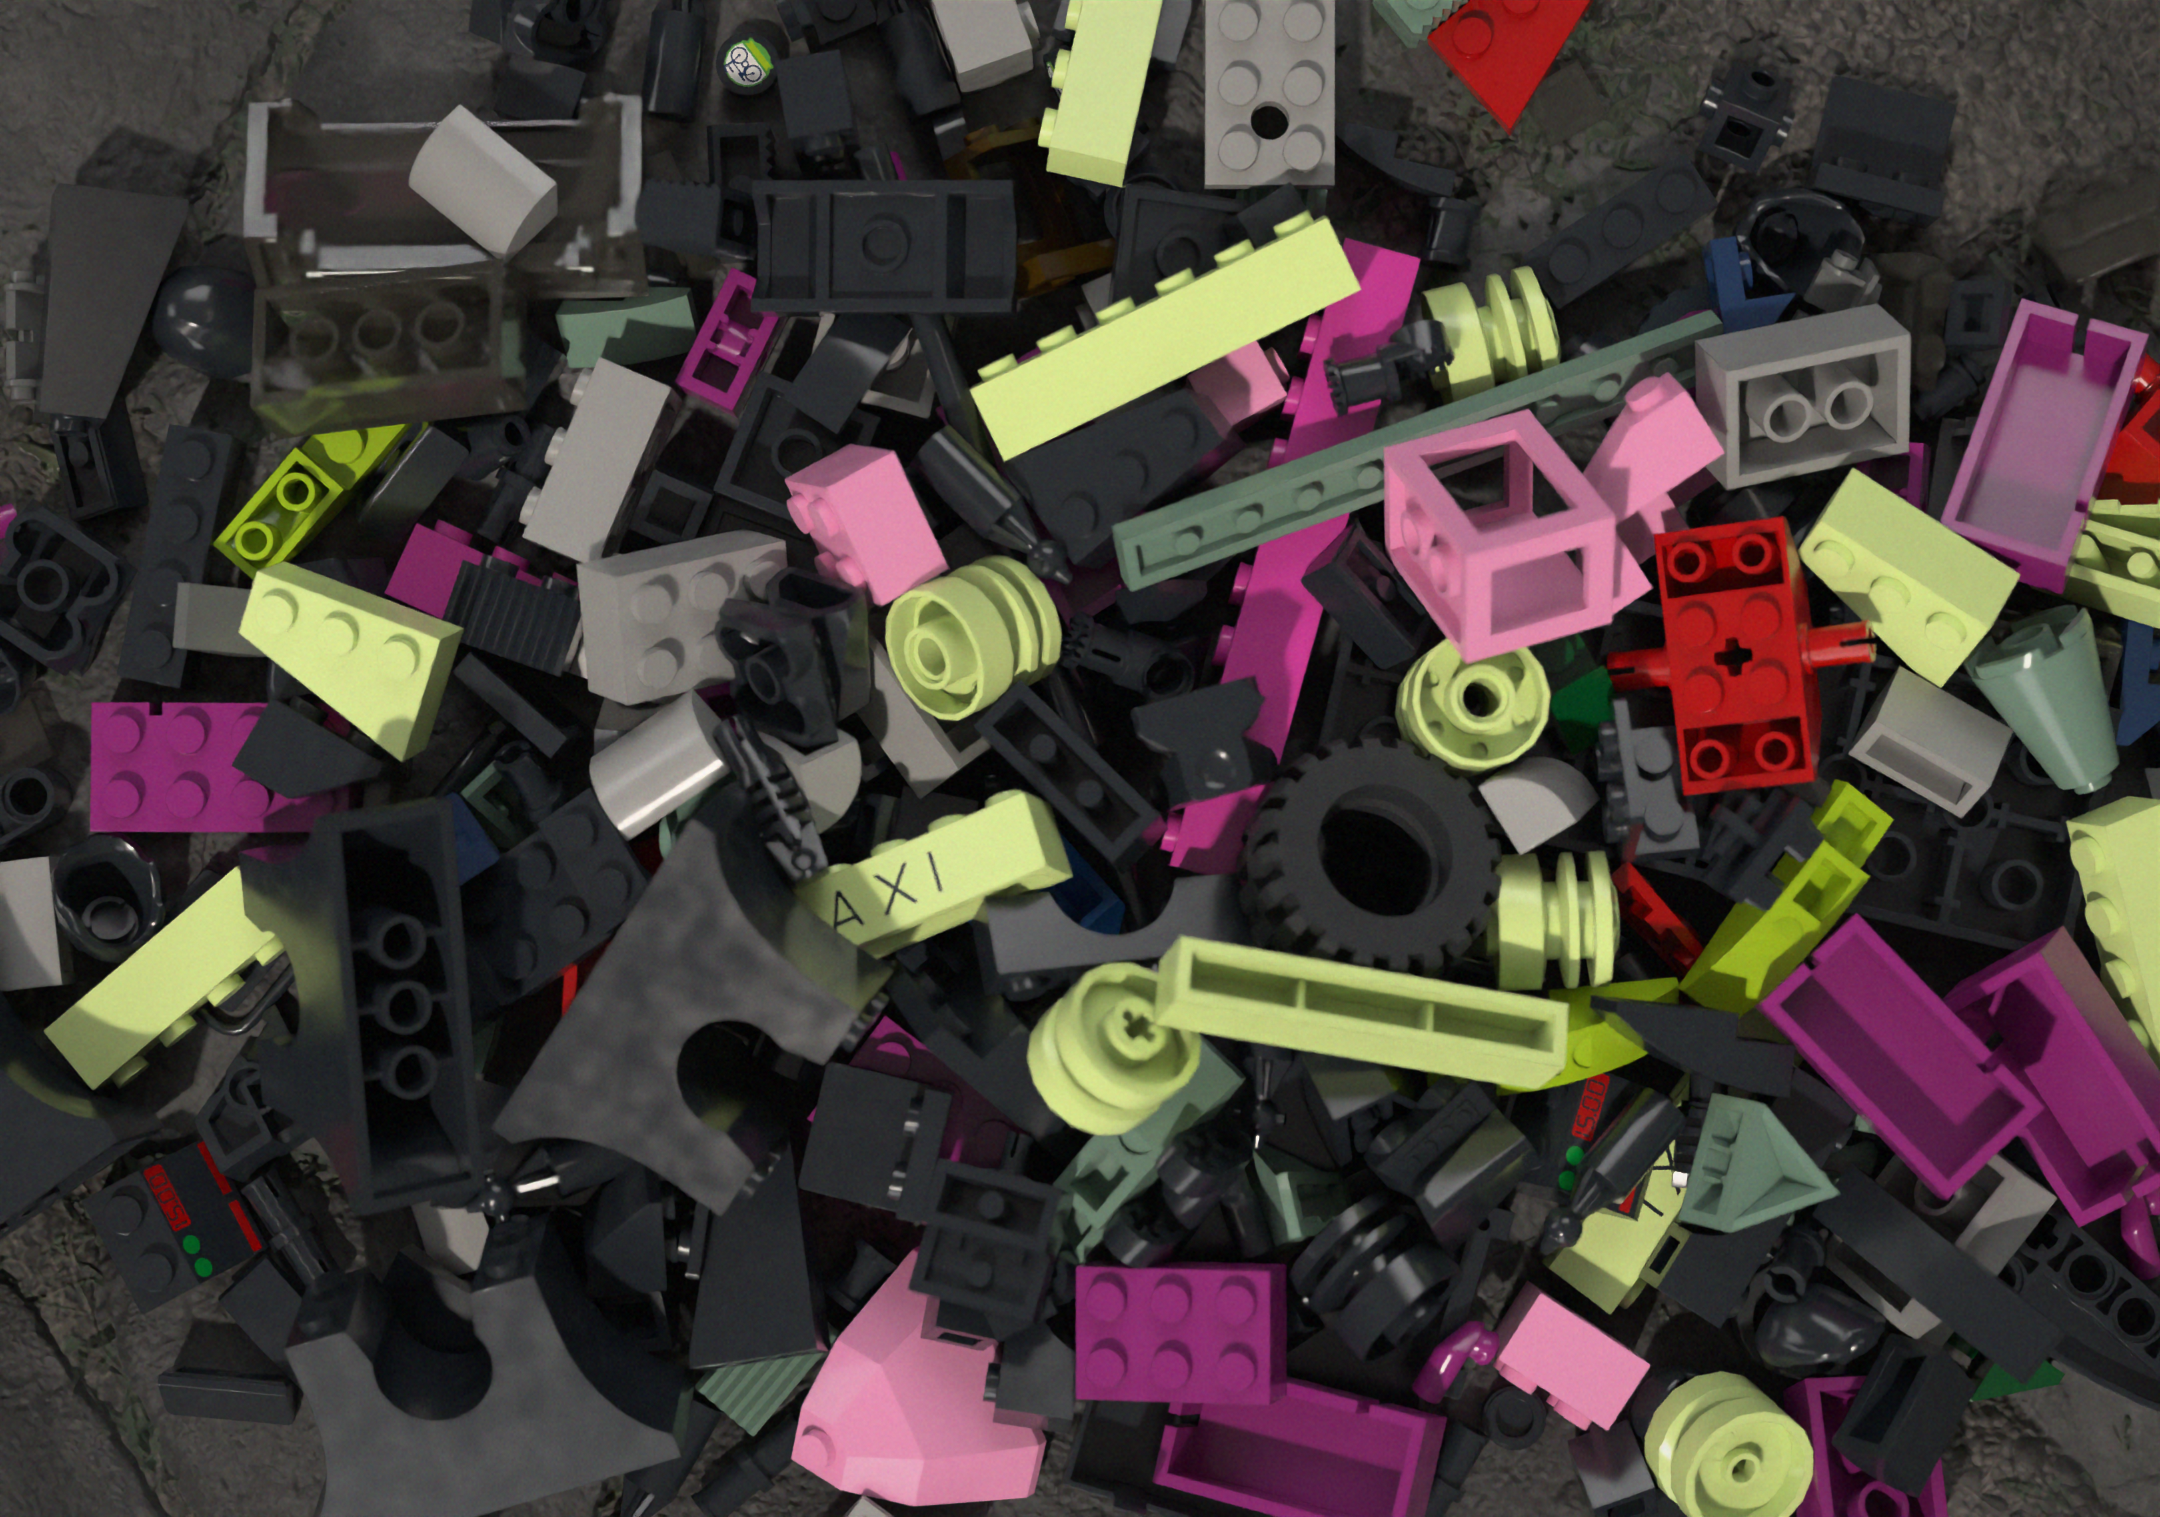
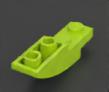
M384 351L303 447H295L215 540L213 545L253 580H255L256 573L259 570L283 561L290 563L353 499L361 486L426 403L429 404L437 394L394 356Z
M1835 780L1809 817L1823 834L1824 841L1813 855L1803 862L1791 858L1786 853L1783 855L1772 871L1775 876L1785 883L1783 893L1769 911L1765 912L1746 902L1742 904L1736 902L1678 989L1700 1006L1738 1013L1739 1018L1750 1011L1803 961L1847 909L1870 877L1860 868L1894 819L1849 783Z
M1677 977L1610 984V987L1584 986L1548 990L1549 1001L1568 1004L1565 1068L1538 1090L1600 1075L1647 1055V1052L1617 1033L1590 1009L1591 995L1679 1004V983ZM1424 1071L1427 1086H1431L1437 1080L1447 1075ZM1493 1082L1496 1096L1536 1091L1535 1089Z

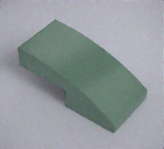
M631 287L623 301H563L555 314L569 368H593L599 357L617 365H627L686 353L691 350L701 330L691 288Z

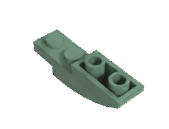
M1201 1033L1199 1065L1187 1084L1170 1099L1162 1102L1158 1110L1146 1121L1126 1133L1116 1135L1095 1134L1052 1185L1064 1189L1074 1198L1065 1231L1080 1265L1090 1262L1105 1244L1103 1230L1125 1203L1143 1196L1159 1177L1155 1169V1161L1170 1140L1183 1130L1213 1119L1245 1080L1246 1077Z

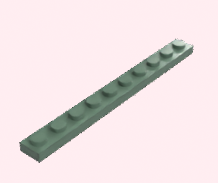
M1711 310L1114 525L1112 526L1121 577L1132 592L1384 500V448L1526 409L1530 410L1548 434L1554 438L1620 414L1627 405L1625 400L1627 392L1637 383L1647 378H1659L1669 372L1684 389L1696 386L1695 340L1723 335V323ZM1504 445L1429 465L1428 468L1439 480L1504 456Z

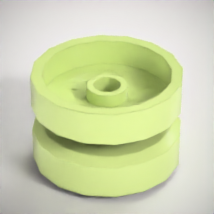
M1106 963L1086 973L1069 990L1064 998L1058 1000L1042 1016L1031 1032L1027 1058L1034 1084L1048 1106L1072 1126L1096 1135L1124 1134L1146 1121L1158 1110L1162 1102L1170 1099L1185 1086L1198 1067L1201 1049L1199 1032L1154 1024L1158 974L1156 972L1132 963Z
M1723 1371L1700 1375L1674 1389L1654 1412L1645 1435V1463L1654 1483L1669 1498L1676 1502L1688 1517H1790L1802 1503L1813 1477V1449L1805 1430L1781 1410L1760 1388L1742 1375Z

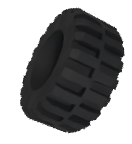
M1376 735L1356 736L1348 747L1345 741L1337 739L1322 744L1314 755L1304 754L1289 767L1258 804L1256 812L1248 820L1241 836L1245 847L1237 856L1236 875L1240 880H1248V882L1238 895L1243 912L1246 914L1255 912L1258 923L1251 930L1260 945L1265 946L1271 942L1281 954L1434 980L1472 945L1471 942L1483 932L1492 917L1489 907L1499 898L1502 879L1499 874L1491 872L1502 862L1500 843L1497 839L1488 840L1486 832L1494 823L1486 806L1483 805L1476 808L1471 801L1470 796L1475 789L1463 775L1457 781L1443 770L1447 762L1432 753L1425 759L1413 754L1415 749L1413 743L1396 738L1388 747L1380 746V738ZM1352 821L1377 828L1391 837L1402 848L1413 866L1418 885L1416 910L1406 916L1385 917L1363 911L1345 900L1332 886L1321 865L1318 852L1320 828L1332 822Z

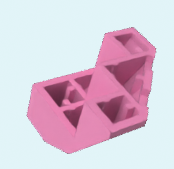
M1669 372L1659 378H1647L1637 383L1627 392L1625 396L1627 405L1582 474L1615 514L1612 615L1652 589V586L1638 565L1656 554L1654 534L1689 529L1677 508L1718 481L1705 466L1725 453L1686 390ZM1584 546L1578 547L1576 553V567L1582 574L1584 568Z
M918 1246L908 1254L837 1338L801 1406L791 1459L839 1490L864 1494L865 1496L910 1506L1027 1498L1035 1493L1047 1440L1042 1430L994 1423L995 1403L983 1401L988 1363L1002 1364L1004 1347L1001 1342L997 1341L984 1351L920 1338L927 1297L914 1294L908 1290L920 1248Z

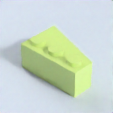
M1852 468L1828 501L1797 551L1798 557L1862 620H1870L1873 631L1919 677L1938 688L1945 684L1991 628L2021 576L2013 569L1854 468Z
M2118 499L2096 500L2086 530L2082 532L2081 544L2063 595L2029 585L2031 589L2160 629V499L2158 504L2121 505Z
M283 561L257 571L239 633L394 757L403 762L427 747L464 628Z

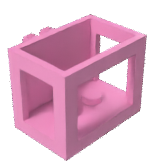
M1529 409L1384 448L1385 554L1466 664L1612 623L1615 514ZM1504 445L1503 500L1462 511L1428 466ZM1533 462L1571 510L1539 519L1532 511ZM1584 546L1583 574L1564 551Z

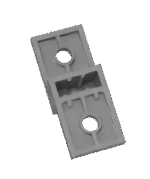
M1203 0V75H1205L1204 189H1278L1288 182H1291L1294 189H1333L1335 185V0ZM1274 106L1283 111L1287 117L1288 128L1281 137L1267 140L1259 137L1253 131L1251 117L1261 107Z

